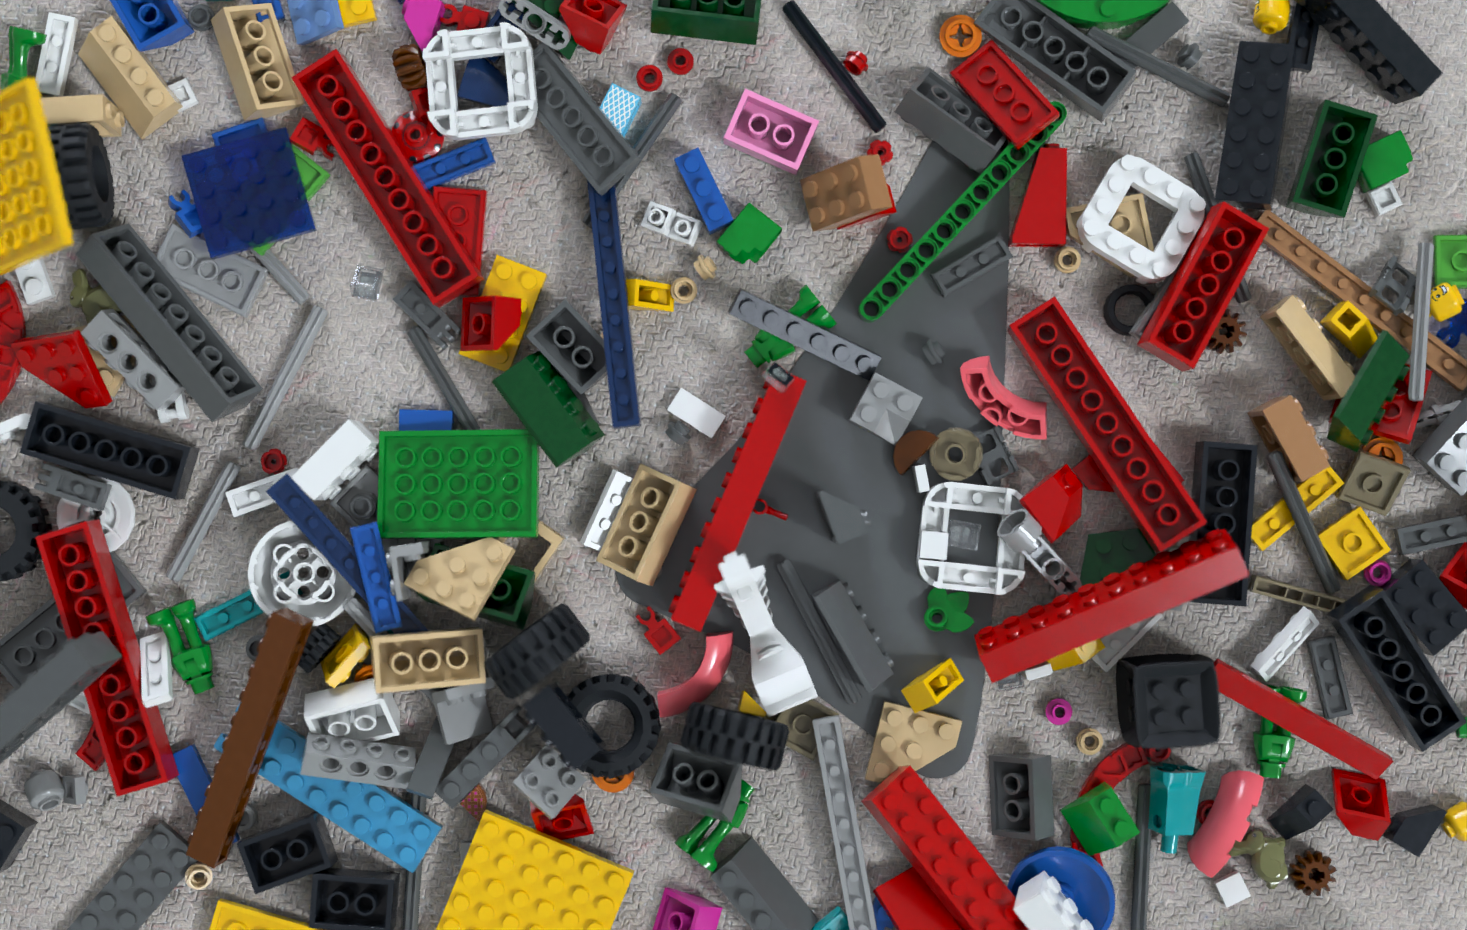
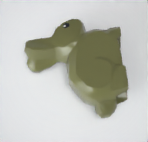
M82 268L72 273L75 287L70 294V303L73 308H82L87 324L101 310L114 309L118 314L123 313L101 285L94 288L89 286L86 272Z
M1254 829L1248 832L1241 842L1235 840L1228 854L1234 857L1245 853L1251 855V868L1260 879L1266 882L1268 889H1275L1280 881L1288 878L1284 855L1286 843L1283 837H1263L1261 829Z

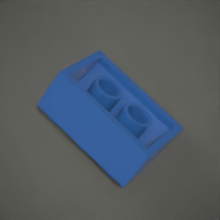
M110 0L140 52L173 45L195 32L177 0Z

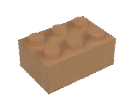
M879 154L857 156L800 180L813 232L836 229L892 207Z
M1291 395L1274 397L1247 412L1268 452L1271 453L1276 450L1282 452L1294 482H1303L1330 467L1327 461L1329 455L1325 448L1317 443L1314 437L1316 432L1311 423L1306 422L1301 412L1303 409L1300 402Z

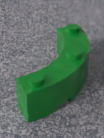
M1171 0L1036 1L1075 28L1089 30L1090 27L1095 26L1101 30L1129 26L1148 16L1150 17L1165 7Z

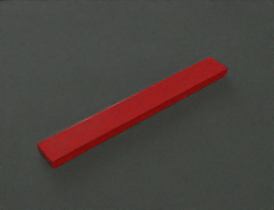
M1218 658L1214 661L1219 692L1375 780L1393 762L1390 755Z

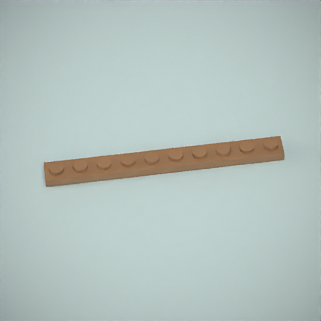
M1269 210L1262 211L1256 221L1269 228L1262 241L1264 244L1340 302L1347 300L1351 302L1369 319L1373 327L1380 332L1382 330L1388 331L1402 348L1411 355L1413 319L1404 312L1399 313L1397 316L1392 314L1393 311L1374 296L1370 297L1368 295L1371 290L1370 286ZM1428 331L1426 367L1457 391H1463L1467 386V360Z

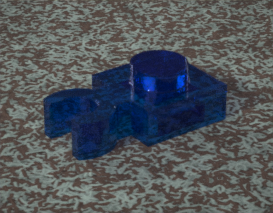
M1464 298L1465 304L1461 305L1462 311L1446 319L1450 324L1447 327L1441 328L1436 334V337L1444 340L1450 334L1449 340L1445 343L1450 348L1457 346L1461 334L1467 336V299Z

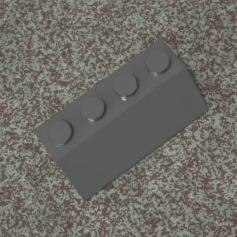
M929 67L912 85L894 111L903 121L912 124L925 137L934 140L947 153L956 156L969 169L975 170L980 175L1007 139L968 95Z
M838 579L811 594L868 693L894 674L890 668L894 666L892 659L887 651L884 653L880 651L877 644L881 640L874 628L868 630L864 623L868 618L861 605L855 607L851 597L855 595L847 582L842 584Z
M752 836L719 862L713 873L710 871V877L753 930H811L819 920Z

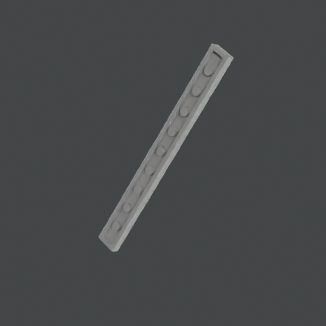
M839 715L815 718L812 722L849 930H877Z

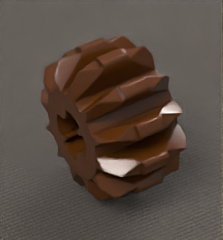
M414 43L399 46L400 48L395 49L392 54L393 66L402 87L407 91L427 86L426 64L421 49Z
M1230 309L1225 310L1209 340L1208 350L1216 347L1217 354H1222L1224 350L1227 353L1234 352V346H1242L1243 343L1239 338L1246 337L1247 333L1240 331V328L1246 325L1245 322H1237L1240 314L1235 313L1231 316ZM1222 328L1227 329V333L1224 335L1219 334V330Z
M1304 850V858L1298 854L1295 855V859L1298 861L1297 864H1289V867L1294 870V872L1289 874V878L1295 881L1294 887L1297 890L1302 889L1303 893L1307 896H1310L1312 892L1316 896H1321V888L1327 892L1330 891V887L1327 885L1328 882H1336V879L1330 874L1337 871L1333 865H1330L1331 858L1323 856L1322 852L1315 850L1313 854L1309 850Z

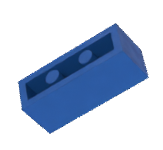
M699 147L675 158L677 170L709 235L729 227L734 219Z

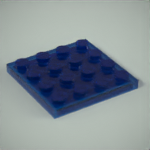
M286 127L181 156L212 260L317 231L294 149L290 141V135Z

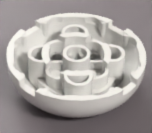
M293 521L282 523L266 533L258 542L251 555L248 567L250 590L256 603L268 616L286 607L314 620L312 626L321 625L338 616L344 610L343 606L353 598L356 592ZM300 548H306L309 551V556L306 559L298 558L297 551ZM321 566L327 567L329 571L325 578H320L317 575V569ZM285 567L289 569L290 575L288 578H279L278 570ZM300 568L308 569L306 577H299L298 570ZM307 586L310 591L307 597H300L298 595L299 587Z

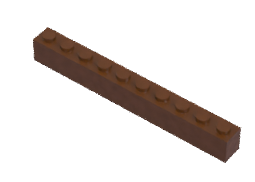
M286 607L271 613L266 621L267 630L265 636L257 646L258 655L256 661L249 668L247 686L240 693L239 700L241 702L239 708L231 718L230 724L232 727L230 733L222 743V749L224 750L221 758L213 768L215 775L212 782L206 788L204 794L206 800L196 815L197 825L187 841L189 847L186 855L211 868L217 867L228 858L314 620Z

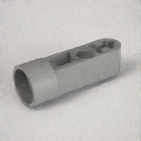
M1019 509L1008 515L1002 521L997 531L998 536L1013 552H1022L1060 595H1069L1078 591L1082 586L1080 579L1042 537V527L1026 509ZM1055 561L1052 566L1046 567L1049 562ZM1063 575L1068 580L1066 583L1060 579Z

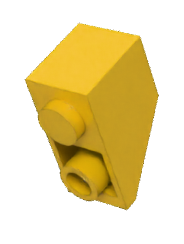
M1348 300L1337 303L1320 322L1324 328L1358 359L1378 339L1369 319Z

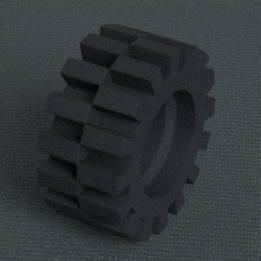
M326 623L320 625L307 638L298 666L307 673L311 672L341 639V636Z

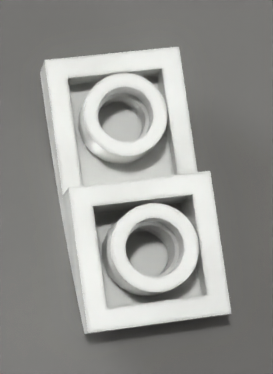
M650 201L640 226L677 242L694 247L703 222L678 213L672 208Z

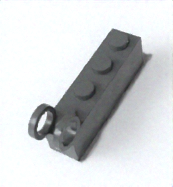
M519 705L438 784L436 793L452 809L537 725L528 724L518 715L522 709Z

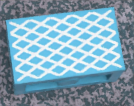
M612 83L600 108L625 138L642 104L641 97Z

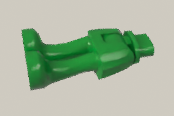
M9 26L8 73L1 74V91L27 78V58L30 47L45 44L46 34Z
M804 285L799 291V300L788 311L801 317L819 305L820 301L809 287ZM823 305L818 307L806 319L828 329L837 324ZM760 329L754 338L755 340L752 341L753 345L744 353L755 367L759 368L766 361L769 364L771 360L777 361L791 355L796 350L793 344Z
M194 598L175 604L172 607L154 612L145 618L149 625L160 626L164 631L173 655L171 665L181 679L186 681L187 685H191L195 695L215 686L211 679V676L214 674L212 671L211 647L208 643L203 644L200 639L193 615L196 603ZM174 615L179 619L190 646L187 649L181 639Z
M1264 684L1296 703L1304 702L1307 698V691L1303 689ZM1261 716L1260 730L1253 732L1254 750L1257 763L1260 764L1259 775L1279 779L1281 778L1282 768L1286 766L1291 756L1296 738L1291 736V732L1277 725V731H1273V722Z
M741 779V796L732 822L720 820L715 829L700 846L701 839L717 819L704 815L689 833L679 836L674 843L713 873L718 866L714 852L732 828H739L749 807L750 800L748 798L755 789Z

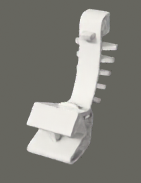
M736 552L724 556L725 562L718 564L724 580L715 584L714 588L726 600L728 607L733 608L735 616L741 619L743 628L748 631L750 636L752 681L768 717L818 697L801 655L773 624V614L770 608H768L770 600L768 595H766L768 588L765 584L766 578L764 574L766 571L764 566L761 565L750 569L744 554L738 556Z

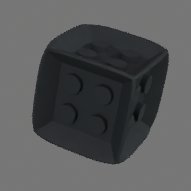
M1155 654L1132 656L1118 660L1116 667L1117 709L1122 738L1126 743L1136 748L1167 749L1204 746L1219 742L1221 730L1219 686L1216 669L1211 658L1200 654Z

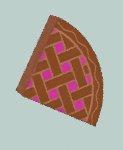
M480 783L460 803L478 822L487 808L486 791Z

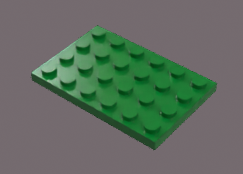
M527 429L379 431L377 524L381 539L538 538L539 444Z

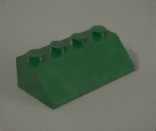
M653 0L650 33L756 45L761 0Z
M1326 99L1318 106L1286 208L1309 215L1345 218L1378 115Z
M1382 330L1335 411L1327 435V439L1355 452H1358L1362 444L1367 446L1374 431L1370 430L1374 422L1377 424L1381 422L1386 412V409H1383L1386 401L1390 403L1393 401L1398 391V388L1395 387L1398 380L1404 381L1410 370V367L1407 366L1410 355L1388 331Z
M540 351L523 358L492 381L556 468L587 452L605 435L599 428L598 423L593 420L584 408L582 402L569 388L565 379L560 376L551 362Z
M435 543L430 556L453 548ZM508 564L478 617L523 630L532 607L535 572ZM416 592L424 601L439 606H443L431 600L430 598Z

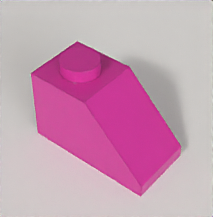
M404 1L402 15H404V19L422 52L424 48L426 49L431 39L438 35L437 32L440 31L442 24L440 17H444L446 11L442 1Z

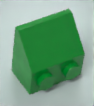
M1105 781L1060 809L1089 856L1119 847L1140 833L1112 787Z

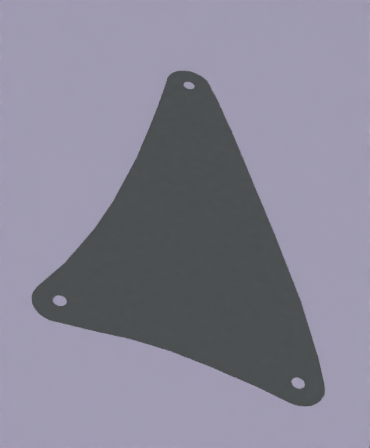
M1008 139L1005 140V142L1003 143V145L1001 146V148L998 150V152L996 153V155L993 157V159L990 161V163L987 165V167H988V166L1002 153V151L1008 146ZM932 140L915 174L895 207L896 213L890 215L873 246L830 314L837 324L830 329H825L880 355L882 358L875 370L876 373L923 397L902 436L915 430L929 431L937 436L940 432L949 428H964L977 436L995 425L980 414L978 407L972 399H969L961 379L960 367L970 359L990 356L992 369L1004 386L1009 260L944 298L930 275L999 234L1008 247L1009 180L878 320L868 323L861 320L858 315V307L863 299L980 176L978 172L969 169L956 156L947 153L934 140ZM993 168L992 176L996 180H1003L1004 172L999 168ZM974 188L973 193L977 199L982 200L986 198V192L983 188ZM961 206L955 208L958 218L966 219L968 217L966 208ZM946 226L937 227L939 237L944 239L950 237V231ZM896 227L906 228L913 237L912 244L909 245V249L904 253L893 252L887 245V234L890 230H895ZM897 238V241L902 242V239ZM921 245L919 247V254L923 258L932 256V250L929 246ZM904 264L900 267V272L904 277L909 278L913 276L914 270L912 266ZM887 283L882 286V292L885 296L893 297L896 290L892 284ZM866 303L864 305L866 315L871 317L877 315L878 309L875 304ZM931 339L933 343L936 341L940 343L945 352V355L942 356L943 363L939 364L937 362L934 365L930 363L922 349V346L927 344V340ZM805 350L790 374L807 382L757 498L765 500L768 506L773 507V509L788 514V518L785 521L766 513L759 515L752 510L735 552L738 556L745 555L750 569L761 565L764 566L766 571L764 574L766 578L765 584L768 588L766 595H768L770 600L768 608H770L773 614V624L801 655L817 695L874 738L884 700L911 707L901 690L918 676L951 657L964 681L938 704L924 709V711L962 720L957 745L954 749L915 771L924 777L935 779L951 776L967 763L973 748L985 675V667L979 657L974 635L982 628L991 626L994 594L945 589L947 595L954 592L969 593V604L965 614L974 620V624L969 629L960 633H953L947 629L941 632H934L927 628L924 622V614L929 608L927 598L930 591L935 587L920 577L916 565L922 503L928 491L917 493L912 467L904 475L899 474L893 459L894 445L848 421L869 381ZM998 425V427H999V429H1000V431H1001V433H1002V432H1003V427H1001V426ZM990 434L979 438L983 453L996 447V443ZM742 435L728 452L693 486L697 491L662 565V573L656 578L653 587L635 581L616 571L618 584L629 599L645 607L650 606L654 611L667 617H672L673 613L668 612L674 596L680 597L684 588L679 587L685 570L689 572L692 570L694 563L689 561L695 546L701 547L705 538L700 537L706 521L711 523L715 513L710 512L716 497L722 498L726 488L721 487L727 472L733 473L736 466L735 463L731 462L737 447L743 449L747 440L742 438ZM952 447L949 451V456L953 461H961L963 452L958 447ZM929 449L913 465L925 464L930 488L943 482L985 486L979 474L980 468L972 476L962 481H951L941 477L931 465ZM1001 458L990 462L988 465L994 477L1001 475ZM1001 479L987 486L1000 487ZM825 491L858 506L860 510H866L871 526L867 527L869 533L838 545L832 541L814 492ZM756 500L753 509L759 512L763 511L765 508L764 503ZM950 509L947 533H949L951 521L977 525L973 549L948 544L947 559L944 561L996 567L999 514ZM787 559L791 560L862 696L858 702L851 705L847 704L777 569V565ZM838 579L842 584L845 582L849 584L855 595L851 597L855 607L861 605L868 618L864 623L868 630L874 628L881 640L877 644L882 653L887 651L894 663V666L890 667L894 674L869 693L862 685L811 594ZM717 593L702 632L733 631V645L751 654L748 631L743 628L741 619L735 616L733 608L728 607L726 600L722 598L720 593ZM935 615L932 621L940 623L943 618L941 615Z

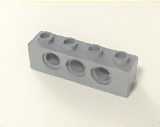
M114 309L101 310L81 331V334L86 338L87 345L93 350L99 351L106 358V364L110 368L118 370L125 377V383L132 389L137 390L149 407L156 410L168 408L185 390L151 346ZM112 336L117 340L116 348L111 343ZM131 355L136 358L135 367L130 362ZM151 374L155 377V386H152L149 381Z
M308 732L302 755L300 775L407 789L415 769L416 748Z

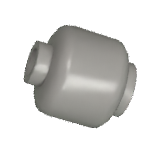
M36 770L31 773L30 778L24 784V791L30 806L41 811H49L56 808L65 795L60 777L54 771Z

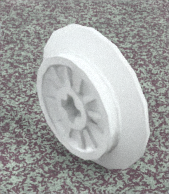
M88 476L89 478L112 485L104 511L100 515V523L109 552L115 551L129 539L135 526V506L131 495L119 482L99 476ZM61 498L57 506L58 528L63 529L82 522L95 520L96 511L101 510Z

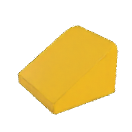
M742 690L738 710L743 713L766 717V712Z

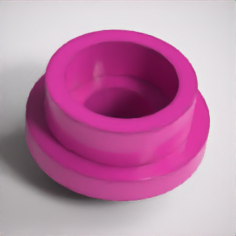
M1376 560L1364 569V578L1373 586H1383L1391 578V568L1385 561ZM1375 568L1380 570V575L1377 578L1373 575Z
M1055 698L1046 705L1045 714L1051 723L1063 725L1071 719L1072 707L1066 700ZM1058 707H1062L1064 710L1063 715L1060 717L1055 715V710Z

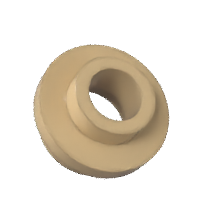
M1063 247L1054 256V265L1062 273L1074 272L1081 263L1079 252L1072 247ZM1063 256H1069L1071 258L1070 265H1065L1063 263Z
M702 254L697 257L698 260L693 263L699 275L704 280L716 277L714 271L717 270L714 261L709 256L705 258Z
M678 278L671 285V296L680 304L690 303L697 295V286L690 278ZM681 286L687 287V295L683 296L679 293Z
M1084 728L1077 734L1076 745L1082 753L1093 755L1102 748L1103 738L1096 729ZM1091 736L1093 743L1089 746L1085 745V738Z
M195 863L188 867L185 872L186 884L196 890L207 887L213 878L211 868L203 863ZM202 872L203 876L200 878L194 877V874Z

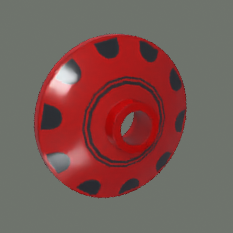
M409 111L401 115L395 121L391 131L411 163L418 164L438 155L444 143V136L433 124L434 133L428 136L425 117L417 119L415 111ZM419 131L420 137L416 140L412 139V132Z

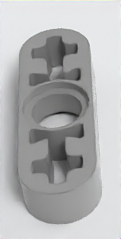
M512 0L500 1L499 11L503 17L549 47L560 50L569 43L571 32L567 25L528 0H514L517 2L515 7L520 11H523L525 7L529 9L521 20L518 17L522 13L515 9L512 12L507 10L509 5L506 2L510 3ZM529 15H539L542 18V26L540 28L531 27L528 23ZM548 22L552 24L549 28L554 33L558 32V30L563 32L562 38L565 41L561 39L558 42L554 41L555 35L550 31H547L546 35L542 34Z

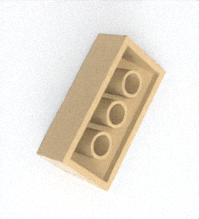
M272 3L223 7L211 19V23L244 121L255 120L261 117L269 118L304 105L302 94L291 78L295 73ZM260 12L261 16L268 14L269 18L259 22L257 21L256 13Z
M110 16L89 32L78 55L115 105L123 112L124 117L142 140L179 113L178 110L183 107L181 102L170 90L168 84L144 52L138 51L121 22Z
M1294 295L1283 298L1263 313L1260 318L1323 400L1344 397L1355 379L1354 368L1349 362L1342 360L1338 354L1339 349L1336 344L1330 339H1326L1321 332L1323 331L1322 326L1316 319L1310 318L1305 311L1307 309L1306 305L1300 298H1295Z
M640 463L596 561L635 581L653 587L697 489Z
M480 627L370 636L375 693L486 683L483 629Z

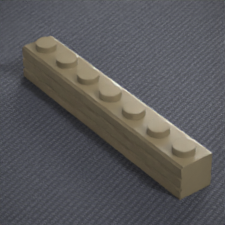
M1254 574L1251 576L1248 590L1253 593L1328 613L1347 601V599Z

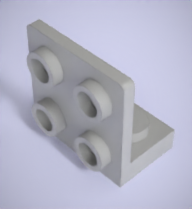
M431 540L389 547L390 552L386 554L388 568L393 571L394 578L390 580L392 596H396L397 601H403L411 597V589L404 585L409 575L407 561L426 558L425 553L432 551Z
M491 677L486 678V683L454 686L431 693L446 745L493 730L485 695H487L486 689L495 687Z
M546 744L512 784L547 817L553 819L587 779L577 770L574 771L572 767L569 769L565 767L558 757L559 754Z

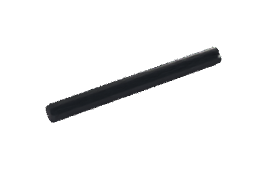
M794 0L787 2L783 6V12L875 133L880 132L886 126L885 120Z

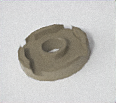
M949 428L940 432L937 435L939 439L929 449L931 465L941 477L951 481H962L972 476L980 468L983 460V448L979 439L971 431L964 428ZM952 447H958L962 450L963 458L961 461H953L950 458L949 451Z

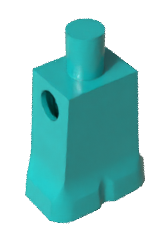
M1165 762L1150 766L1151 789L1148 829L1162 834L1160 851L1175 854L1177 853L1178 835H1193L1200 790L1206 774L1205 770L1190 765Z

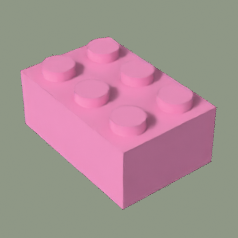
M745 89L725 133L724 144L797 175L817 130L819 121Z

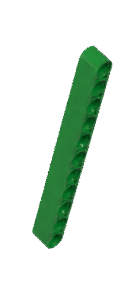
M1050 102L1057 109L1060 117H1058V121L1052 122L1039 133L1040 141L1030 140L1018 149L1022 153V160L1012 159L1010 150L1016 148L1010 143L863 299L858 307V315L861 320L868 323L878 320L1052 135L1067 116L1066 108L1062 103ZM993 168H999L1004 172L1003 180H996L992 176ZM974 188H983L986 192V198L982 200L977 199L973 193ZM956 207L966 208L968 217L966 219L958 218L955 213ZM946 226L950 231V237L946 239L939 237L937 227ZM921 245L929 246L932 250V256L923 258L919 254V247ZM904 264L912 266L914 270L913 276L909 278L904 277L900 272V267ZM884 284H892L895 287L896 293L893 297H887L883 294L882 286ZM866 303L875 304L878 309L877 315L872 317L866 315L864 305Z

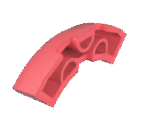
M990 356L973 358L962 364L960 372L965 391L969 399H972L980 410V414L995 426L999 425L1012 431L1016 436L1047 440V402L1026 400L1005 388L992 369Z
M733 631L707 633L705 654L695 673L689 679L673 688L658 691L657 699L660 718L688 711L689 706L693 702L701 703L717 688L731 660Z
M1238 770L1221 776L1218 793L1209 814L1196 834L1187 842V850L1191 861L1198 870L1210 878H1213L1231 858V855L1228 853L1231 851L1235 840L1241 842L1250 825V822L1246 821L1251 813L1252 807H1257L1264 782V777L1258 774Z

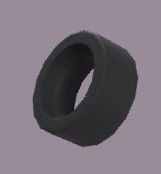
M1127 284L1114 290L1106 298L1103 306L1104 319L1107 325L1114 332L1123 336H1132L1129 332L1133 326L1122 324L1115 315L1117 301L1122 296L1135 295L1143 301L1146 308L1154 299L1153 294L1148 289L1137 284Z

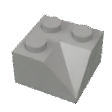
M875 372L848 421L895 446L910 423L923 397Z

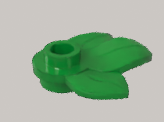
M936 587L930 591L927 598L929 608L924 614V622L928 629L934 632H941L947 629L953 633H960L969 629L974 624V620L965 614L969 604V593L954 592L947 595L945 589ZM935 615L942 616L943 619L940 623L932 621Z

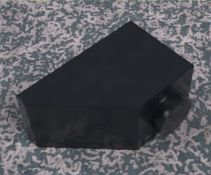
M1305 784L1277 809L1267 821L1285 840H1288L1314 828L1333 808L1316 789Z
M1432 804L1398 812L1394 817L1390 818L1391 824L1382 836L1411 854L1420 857L1447 811Z

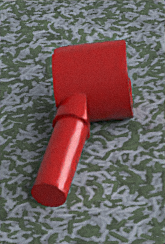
M757 499V501L764 503L765 508L761 512L753 509L756 514L766 513L782 520H787L788 514L773 509L763 499Z

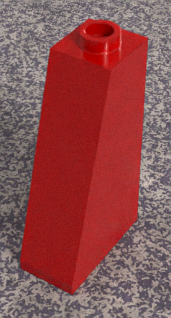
M1049 143L1044 144L1043 148L1040 147L1036 152L1009 237L1008 247L1061 248L1066 244L1067 148H1060L1059 144Z

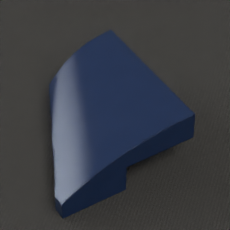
M485 58L469 59L457 96L460 99L485 105L487 108L506 106L507 102H509L507 78Z

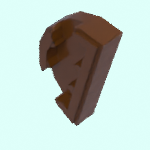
M923 430L911 431L902 436L896 444L893 454L895 468L899 474L904 475L939 437L932 432Z

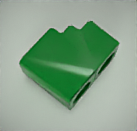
M1401 130L1368 145L1357 179L1363 194L1409 172L1406 165L1413 160L1412 151Z
M748 203L716 243L734 261L744 264L750 259L752 262L757 263L780 235L782 228L751 203Z

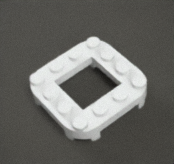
M504 22L500 23V26L453 32L443 29L438 31V35L431 39L426 49H423L430 109L427 113L430 122L444 137L452 140H466L520 133L534 125L538 111L533 49L530 41L520 29ZM505 55L509 97L507 105L458 111L454 61Z
M1125 155L1123 158L1115 161L1104 173V177L1091 200L1078 218L1076 227L1078 228L1080 240L1083 243L1082 248L1088 253L1092 250L1135 275L1137 277L1135 281L1138 283H1156L1166 279L1176 270L1204 219L1206 202L1192 188L1146 160L1132 155ZM1130 186L1173 211L1172 219L1153 252L1108 225Z
M943 482L931 487L923 499L916 557V565L920 577L928 584L940 589L1003 595L1015 589L1025 575V555L1022 552H1013L1000 537L998 539L996 567L945 562L942 559L919 558L921 531L947 533L950 509L1001 514V524L1014 511L1025 509L1019 502L1023 496L1011 488L957 482Z

